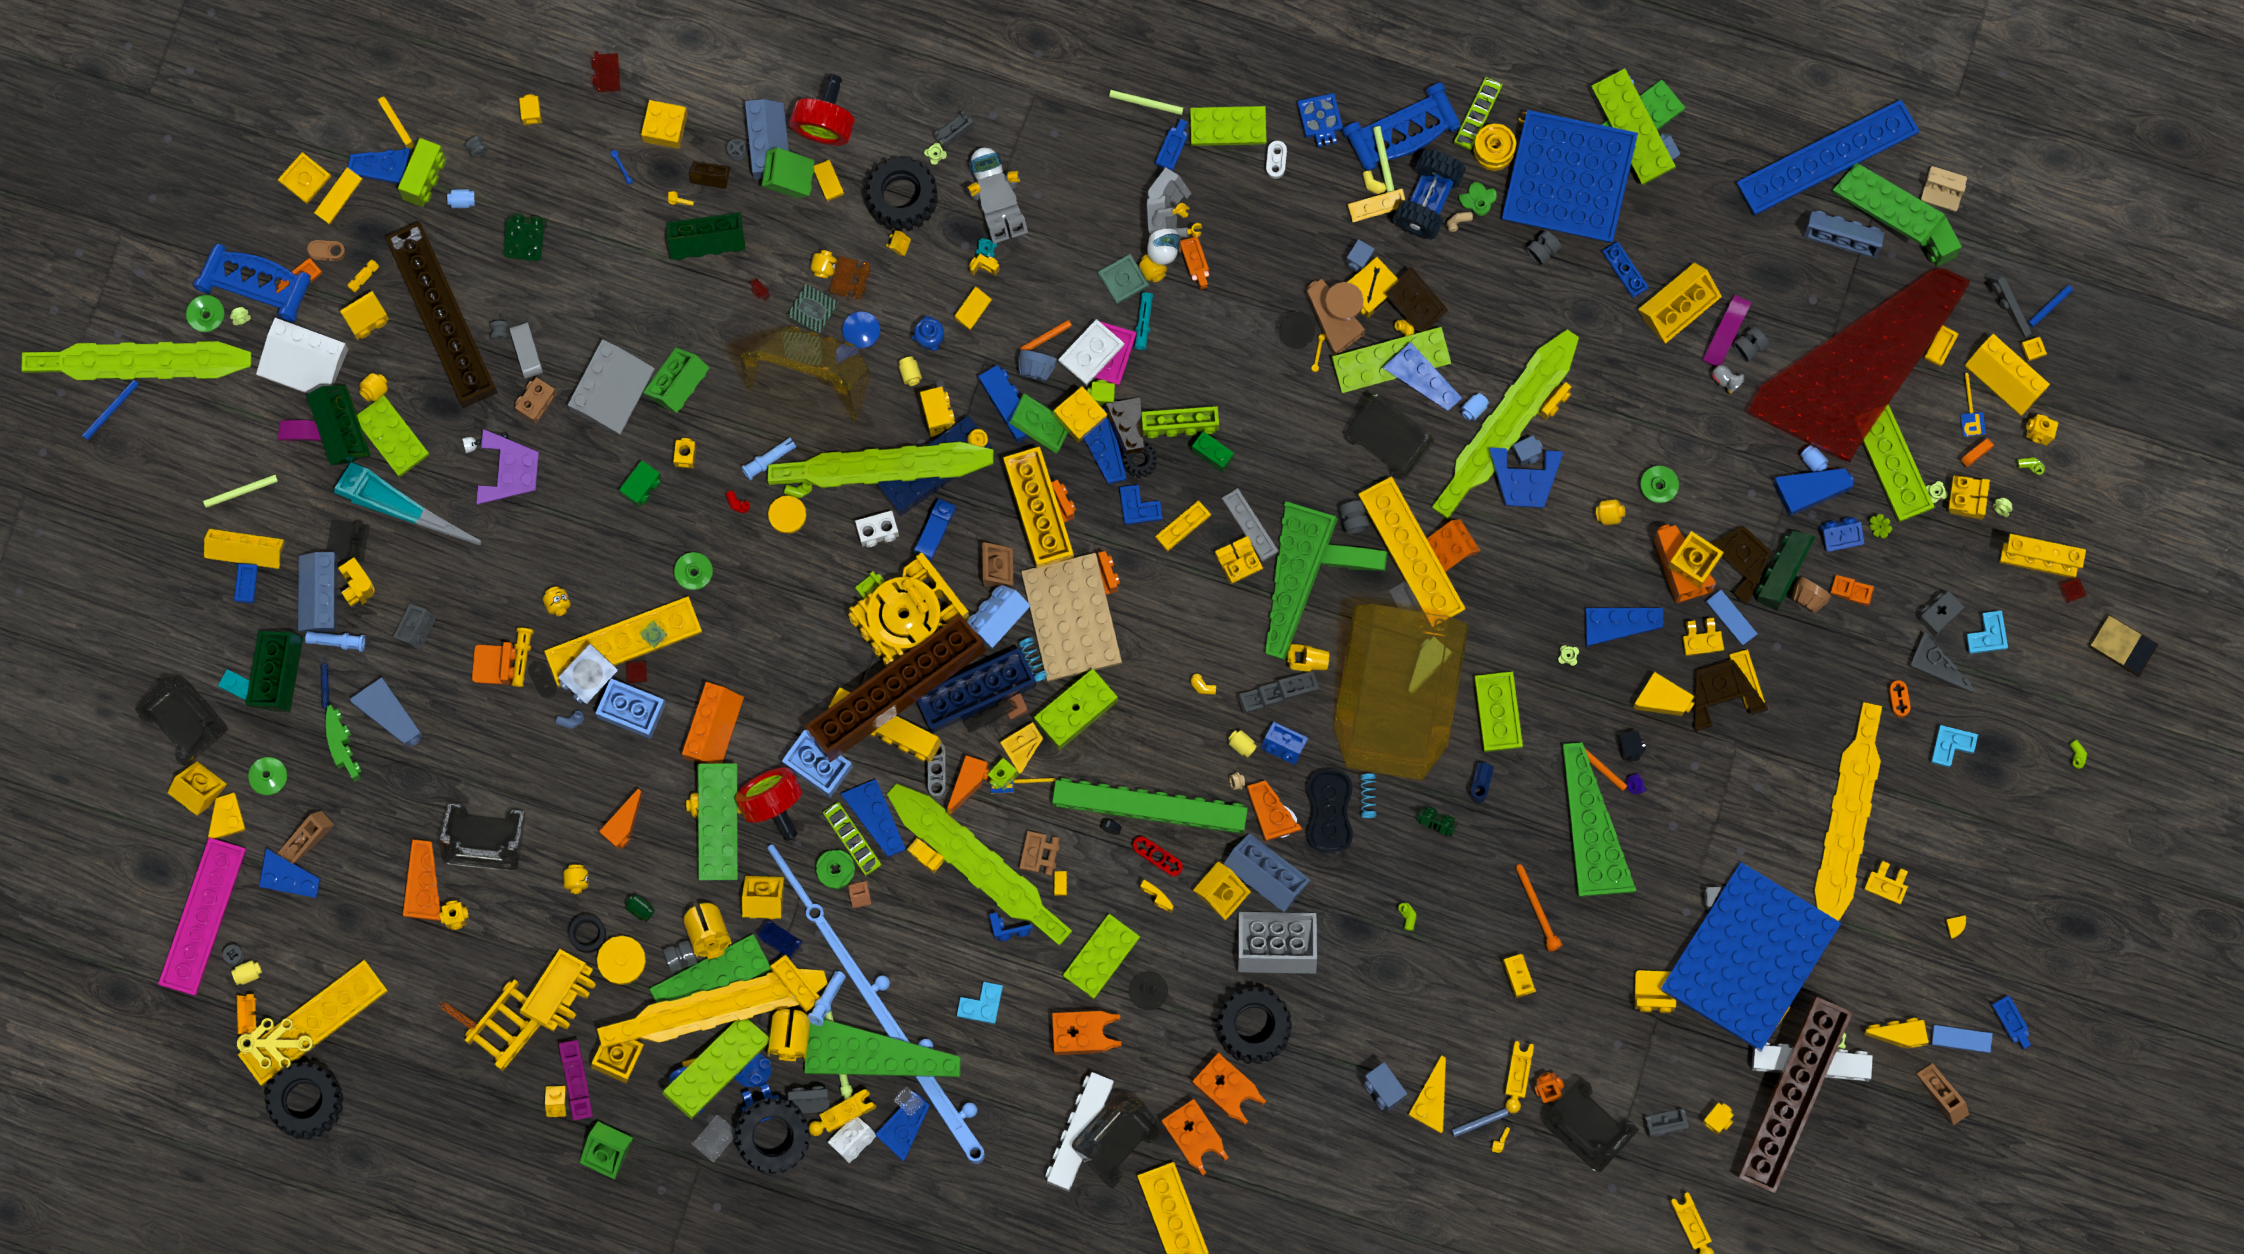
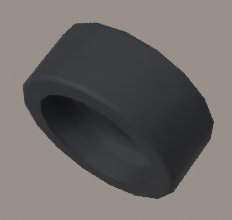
M582 915L571 923L569 939L578 951L593 953L599 950L605 943L606 929L597 917ZM584 923H592L599 930L597 941L591 945H583L576 938L578 927Z

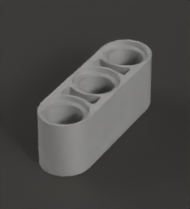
M528 322L509 328L524 378L527 379L543 374Z
M943 744L939 747L942 753L934 756L931 762L928 761L929 795L936 800L942 799L946 794V752ZM936 766L942 768V772L937 775L932 773V769ZM939 785L942 787V791L937 794L933 793L932 788Z

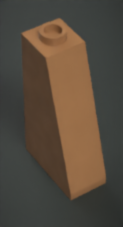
M1322 279L1318 282L1316 280L1307 287L1306 296L1333 356L1341 354L1364 336L1365 329L1356 318L1342 321L1329 314L1325 301L1330 288Z

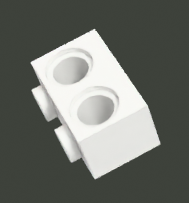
M892 511L855 521L862 547H873L877 545V542H891L896 537H899ZM889 524L892 526V529L886 532L882 530V526ZM867 529L874 532L870 537L864 536L863 533Z

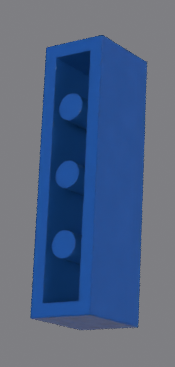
M997 365L979 375L978 378L981 386L1017 444L1029 438L1030 436L1009 423L1019 403L1017 396L1019 393L1015 385H1010L1008 382L1009 376L1005 369L1001 370Z

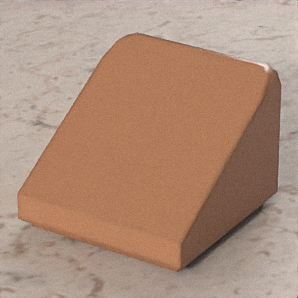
M1020 693L1003 702L1010 720L1028 713Z
M867 881L848 885L853 908L871 904Z

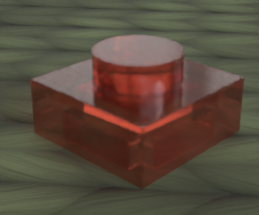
M757 278L751 282L752 293L756 298L759 299L761 297L765 302L770 297L769 291Z
M2080 578L2060 586L2067 603L2086 597Z
M646 662L627 663L628 683L647 682Z

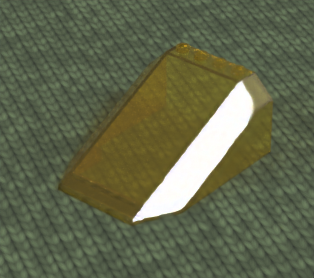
M791 326L790 328L784 327L762 338L740 356L748 390H752L761 360L831 381L834 391L848 395L852 420H857L871 373L860 351L854 344L849 342L842 344L832 337L825 339L819 337L817 333L801 332V329Z
M1377 604L1354 605L1334 723V730L1346 768L1424 780L1448 747L1469 624L1448 616Z

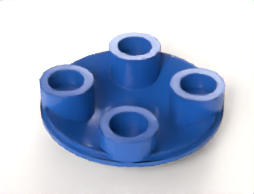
M863 311L855 312L845 320L842 332L845 341L856 348L872 347L879 338L880 325L872 314Z
M759 1053L735 1077L736 1081L746 1087H757L764 1084L771 1075L770 1060Z

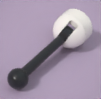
M506 432L499 435L506 439H508L509 437L508 433ZM472 437L462 438L466 453L474 451L478 444H482V440L476 441Z

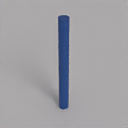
M133 380L82 436L88 441L139 384Z

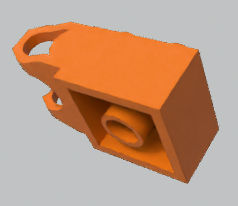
M1103 1011L1052 1013L1054 1055L1102 1053L1112 1048L1122 1047L1121 1041L1108 1039L1103 1034V1028L1107 1024L1120 1021V1015L1109 1014ZM1075 1029L1078 1034H1075L1076 1037H1071V1034H1068V1032Z
M1220 1053L1192 1081V1085L1228 1117L1239 1120L1244 1125L1248 1123V1120L1241 1112L1240 1104L1246 1099H1252L1262 1105L1266 1103V1100L1259 1094L1256 1086ZM1216 1078H1223L1224 1085H1216Z
M1194 1099L1161 1121L1162 1126L1181 1154L1202 1176L1206 1174L1201 1161L1204 1153L1213 1151L1222 1157L1224 1161L1229 1159L1223 1149L1222 1139ZM1186 1123L1193 1125L1192 1131L1184 1130Z

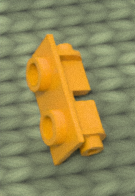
M247 994L246 996L237 995V1028L240 1035L245 1033L251 1034L257 1029L256 1015H254L256 1011V998H254V994Z

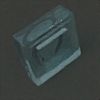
M653 621L640 636L650 646L655 648L667 636V633Z

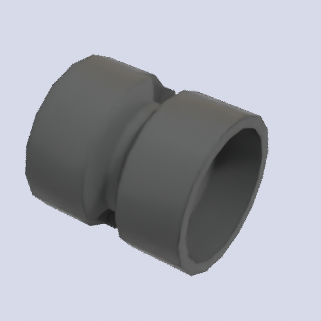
M1547 230L1537 238L1538 241H1533L1526 247L1529 256L1540 266H1543L1550 260V255L1554 256L1562 249L1557 238Z
M1753 327L1745 334L1746 337L1741 336L1733 343L1737 353L1746 362L1756 357L1757 352H1762L1769 347L1767 338L1757 327Z
M1352 501L1339 507L1341 516L1345 519L1343 524L1347 534L1359 533L1370 528L1367 516L1363 515L1366 510L1362 501Z
M689 940L678 943V947L671 946L663 949L672 973L681 970L684 965L689 967L697 964Z

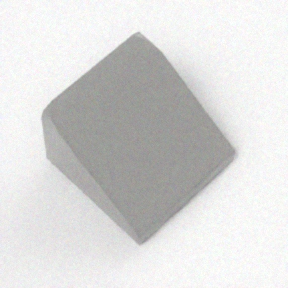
M1707 887L1704 891L1706 910L1711 908L1721 887Z

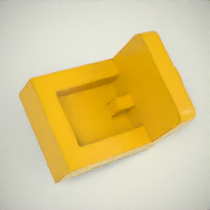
M979 254L977 258L974 257L969 265L970 274L974 276L980 267L996 276L1000 270L999 264H997L998 261L990 256L987 258Z
M546 1086V1116L565 1117L566 1086Z

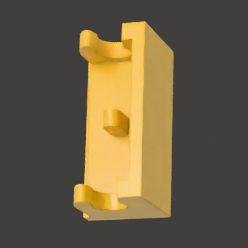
M1519 954L1504 959L1503 965L1515 999L1536 992L1524 956Z

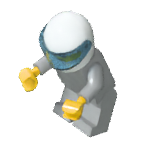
M984 147L976 150L969 162L970 170L973 172L978 183L975 182L967 188L974 200L980 199L981 211L984 214L994 244L1009 239L1007 227L1012 238L1026 234L1028 230L1025 218L1020 212L1016 196L1012 190L1020 182L1019 172L1011 171L1005 176L1002 170L1000 154ZM1017 226L1022 227V228H1021L1020 230H1018V231H1013V230H1012L1014 227H1017ZM998 232L1004 233L1001 236H995V234Z
M1167 168L1163 170L1148 191L1149 198L1147 199L1148 230L1151 234L1147 252L1152 262L1159 265L1169 264L1180 256V237H1188L1191 234L1197 238L1201 235V232H1195L1194 230L1202 228V225L1199 223L1194 224L1191 229L1176 228L1177 214L1185 218L1188 216L1186 210L1190 209L1184 203H1178L1183 197L1187 199L1191 192L1181 177Z

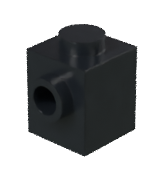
M1639 731L1620 734L1618 740L1623 760H1629V762L1640 760V757L1643 756L1646 750L1644 739L1640 738Z

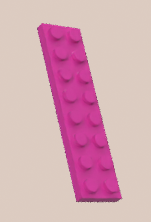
M212 838L208 839L161 974L159 986L197 996L247 851L246 848Z

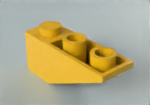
M1918 1018L1906 1020L1907 1023L1899 1024V1021L1887 1023L1888 1026L1880 1027V1024L1871 1025L1864 1032L1865 1036L1905 1049L1926 1046L1929 1043L1924 1020L1918 1021Z

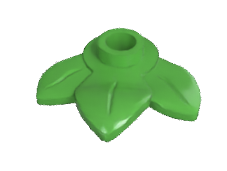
M1479 182L1471 184L1469 193L1459 195L1462 206L1472 209L1479 216L1486 215L1491 209V204L1497 198L1494 188L1486 190Z

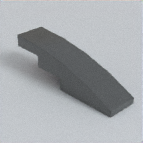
M1311 671L1278 680L1276 683L1241 693L1237 697L1243 713L1246 714L1319 690V686L1314 672Z

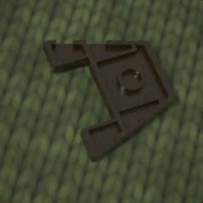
M1742 526L1711 542V544L1723 551L1722 558L1746 579L1733 595L1744 605H1747L1772 551L1747 528Z
M1734 660L1697 670L1696 731L1713 727L1707 707L1746 696L1751 715L1768 710L1766 703L1761 699L1758 692L1753 688Z

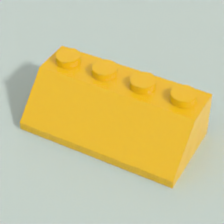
M1694 262L1638 310L1645 323L1666 344L1722 296L1708 270Z
M1994 334L1986 340L1965 364V367L2020 416L2037 401L2050 385Z

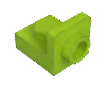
M872 571L867 579L855 587V590L865 599L869 593H874L885 581L879 573L875 575Z

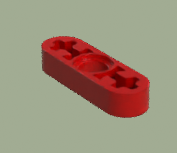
M1145 837L1135 839L1133 850L1137 855L1171 877H1177L1182 873L1183 865L1179 859ZM1145 842V847L1149 850L1151 846L1154 848L1150 851L1149 857L1146 856L1148 851L1145 849L1138 850L1137 843L1142 844ZM1155 852L1163 854L1164 858L1161 862H1155L1152 859V855ZM1167 857L1170 858L1168 863L1171 865L1178 864V871L1174 870L1171 872V867L1167 864L1165 867L1162 866L1166 862Z

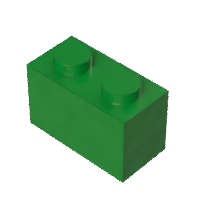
M1204 431L1192 445V453L1221 473L1226 470L1234 459V452Z
M641 461L619 489L621 496L639 508L642 504L645 505L651 491L653 489L656 490L662 482L661 474L644 461Z

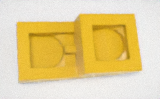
M1143 880L1140 890L1156 897L1154 901L1155 906L1172 913L1174 907L1163 892L1151 883Z

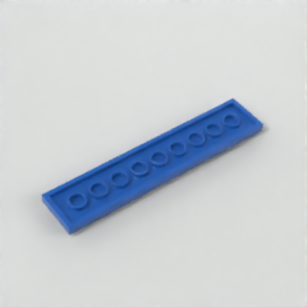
M1899 100L1738 181L1736 185L1755 216L1853 167L1855 164H1859L1919 134L1920 131L1903 101Z

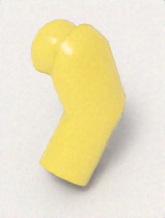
M1372 171L1362 173L1367 190L1376 194L1386 191L1384 183L1373 179Z

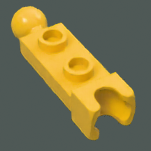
M1518 1041L1514 1042L1505 1095L1511 1096L1506 1102V1109L1510 1113H1517L1521 1108L1518 1098H1525L1534 1049L1533 1044L1529 1045L1526 1052H1522L1519 1049L1520 1043Z
M864 1089L853 1095V1097L820 1114L821 1122L813 1121L809 1124L810 1134L812 1136H819L824 1128L830 1133L859 1116L874 1110L877 1107L872 1102L864 1103L865 1098L870 1095V1092Z
M1688 1192L1684 1194V1205L1678 1204L1676 1199L1670 1200L1673 1211L1692 1249L1700 1248L1699 1254H1715L1706 1245L1712 1241Z

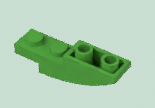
M329 705L326 712V735L331 755L336 766L339 769L346 766L351 778L356 782L361 779L359 773L362 770L357 761L353 763L350 758L353 753L349 746L346 745L351 742L348 737L351 733L347 725L342 726L340 722L342 716L338 708L334 709Z

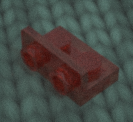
M595 51V57H592V69L596 70V75L592 76L593 87H597L598 93L621 91L618 53L599 54L598 51Z

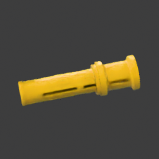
M517 628V643L514 644L516 659L511 686L523 687L527 655L531 650V634L534 633V630ZM520 660H521L520 674L518 675V673H519V666H520Z

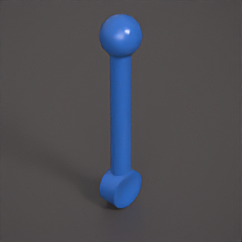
M613 150L611 157L618 163L626 178V183L632 184L633 179L628 176L618 157V152Z

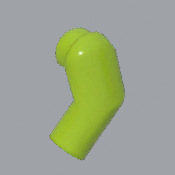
M2037 458L2017 459L2018 468H2029L2036 475H2042L2045 472L2044 465Z
M2076 740L2070 744V747L2075 752L2072 764L2075 768L2080 769L2086 763L2087 752L2079 741Z

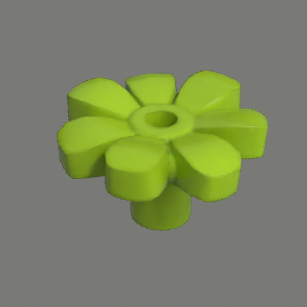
M1882 514L1870 518L1872 523L1869 525L1870 529L1875 530L1873 535L1886 538L1888 533L1892 531V527L1889 526V519H1884Z

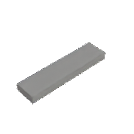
M1237 488L1222 497L1223 503L1245 537H1249L1251 545L1260 560L1264 562L1279 552L1239 489Z

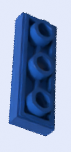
M1619 242L1602 251L1603 256L1632 299L1649 289Z

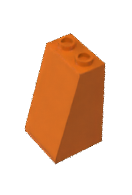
M1664 525L1657 531L1654 542L1675 604L1712 593L1716 583L1711 574L1702 587L1699 588L1668 568L1670 561L1685 541V538L1676 525L1671 527L1670 525Z

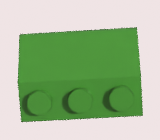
M675 348L643 393L667 410L677 413L684 406L687 398L695 391V387L705 377L710 367L695 354Z

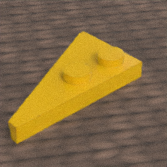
M1442 1055L1408 1115L1440 1134L1443 1132L1446 1058Z

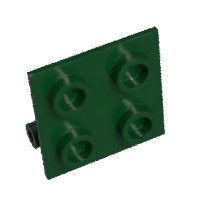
M1423 806L1417 818V821L1420 822L1419 824L1429 827L1432 821L1430 829L1436 823L1438 824L1436 832L1439 826H1441L1439 833L1447 837L1448 835L1452 836L1458 825L1455 818L1447 814L1443 816L1437 813L1438 810L1433 807L1427 806L1426 808Z

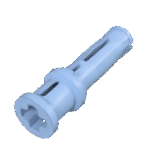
M789 437L763 456H756L752 462L746 466H741L745 476L751 481L753 476L761 471H766L768 465L792 449H795L796 445L794 442H791L792 439Z
M307 631L305 642L307 644L337 646L343 650L357 649L359 652H363L365 648V635L352 636L349 633L335 635Z
M834 972L822 997L815 1001L812 1013H809L807 1016L810 1023L816 1026L823 1025V1019L831 1011V1003L846 978L842 972Z

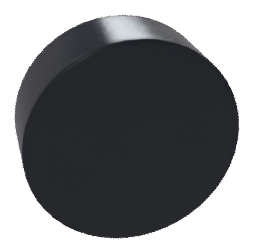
M1110 820L1103 822V831L1112 835H1120L1122 829L1120 824Z

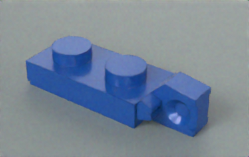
M1180 119L1177 128L1172 127L1169 130L1155 165L1171 171L1174 170L1187 140L1188 133L1185 132L1187 121Z
M2007 996L1992 1004L1993 1010L2013 1043L2018 1042L2022 1050L2030 1047L2031 1044L2027 1039V1036L2030 1035L2029 1029L2011 997Z

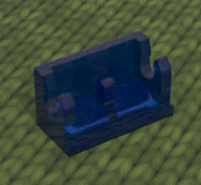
M768 921L758 935L761 941L781 954L787 955L791 960L803 943L802 940L796 938L772 921Z

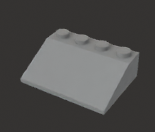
M602 339L568 404L570 412L621 435L655 368L620 347Z
M1239 912L1238 972L1316 974V913Z

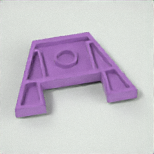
M483 429L481 448L500 450L497 487L478 485L477 505L536 491L539 452Z

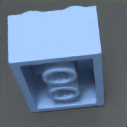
M1001 585L992 592V596L980 605L977 613L967 619V623L981 638L984 645L993 648L1031 605L1016 590Z
M610 679L595 714L598 719L651 739L666 703L664 699Z
M805 730L782 760L783 766L791 769L793 773L829 798H831L853 768L852 763L841 755L830 763Z

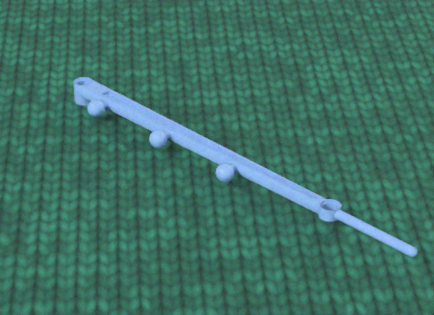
M773 844L768 845V851L806 906L808 920L816 924L890 1038L910 1043L876 994L878 990L884 991L889 987V978L884 975L878 976L875 984L870 985L824 918L822 907L812 903ZM817 908L820 910L818 918L810 917L809 913L812 909ZM923 1039L918 1044L919 1046L933 1049V1042L929 1039ZM915 1076L966 1154L968 1160L973 1164L981 1163L985 1158L984 1150L963 1120L966 1117L972 1118L977 1114L976 1105L974 1103H966L962 1107V1111L958 1113L934 1077ZM973 1150H979L981 1155L979 1158L974 1159L970 1156V1153Z

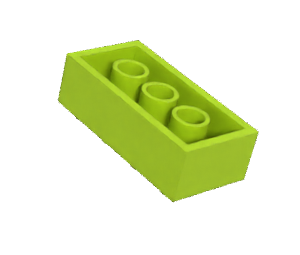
M1092 669L1034 717V722L1060 751L1118 702V697L1095 670ZM1075 706L1080 707L1078 711H1074L1072 708Z

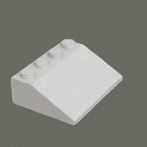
M275 318L267 335L256 375L308 394L322 386L334 385L348 348L343 342Z

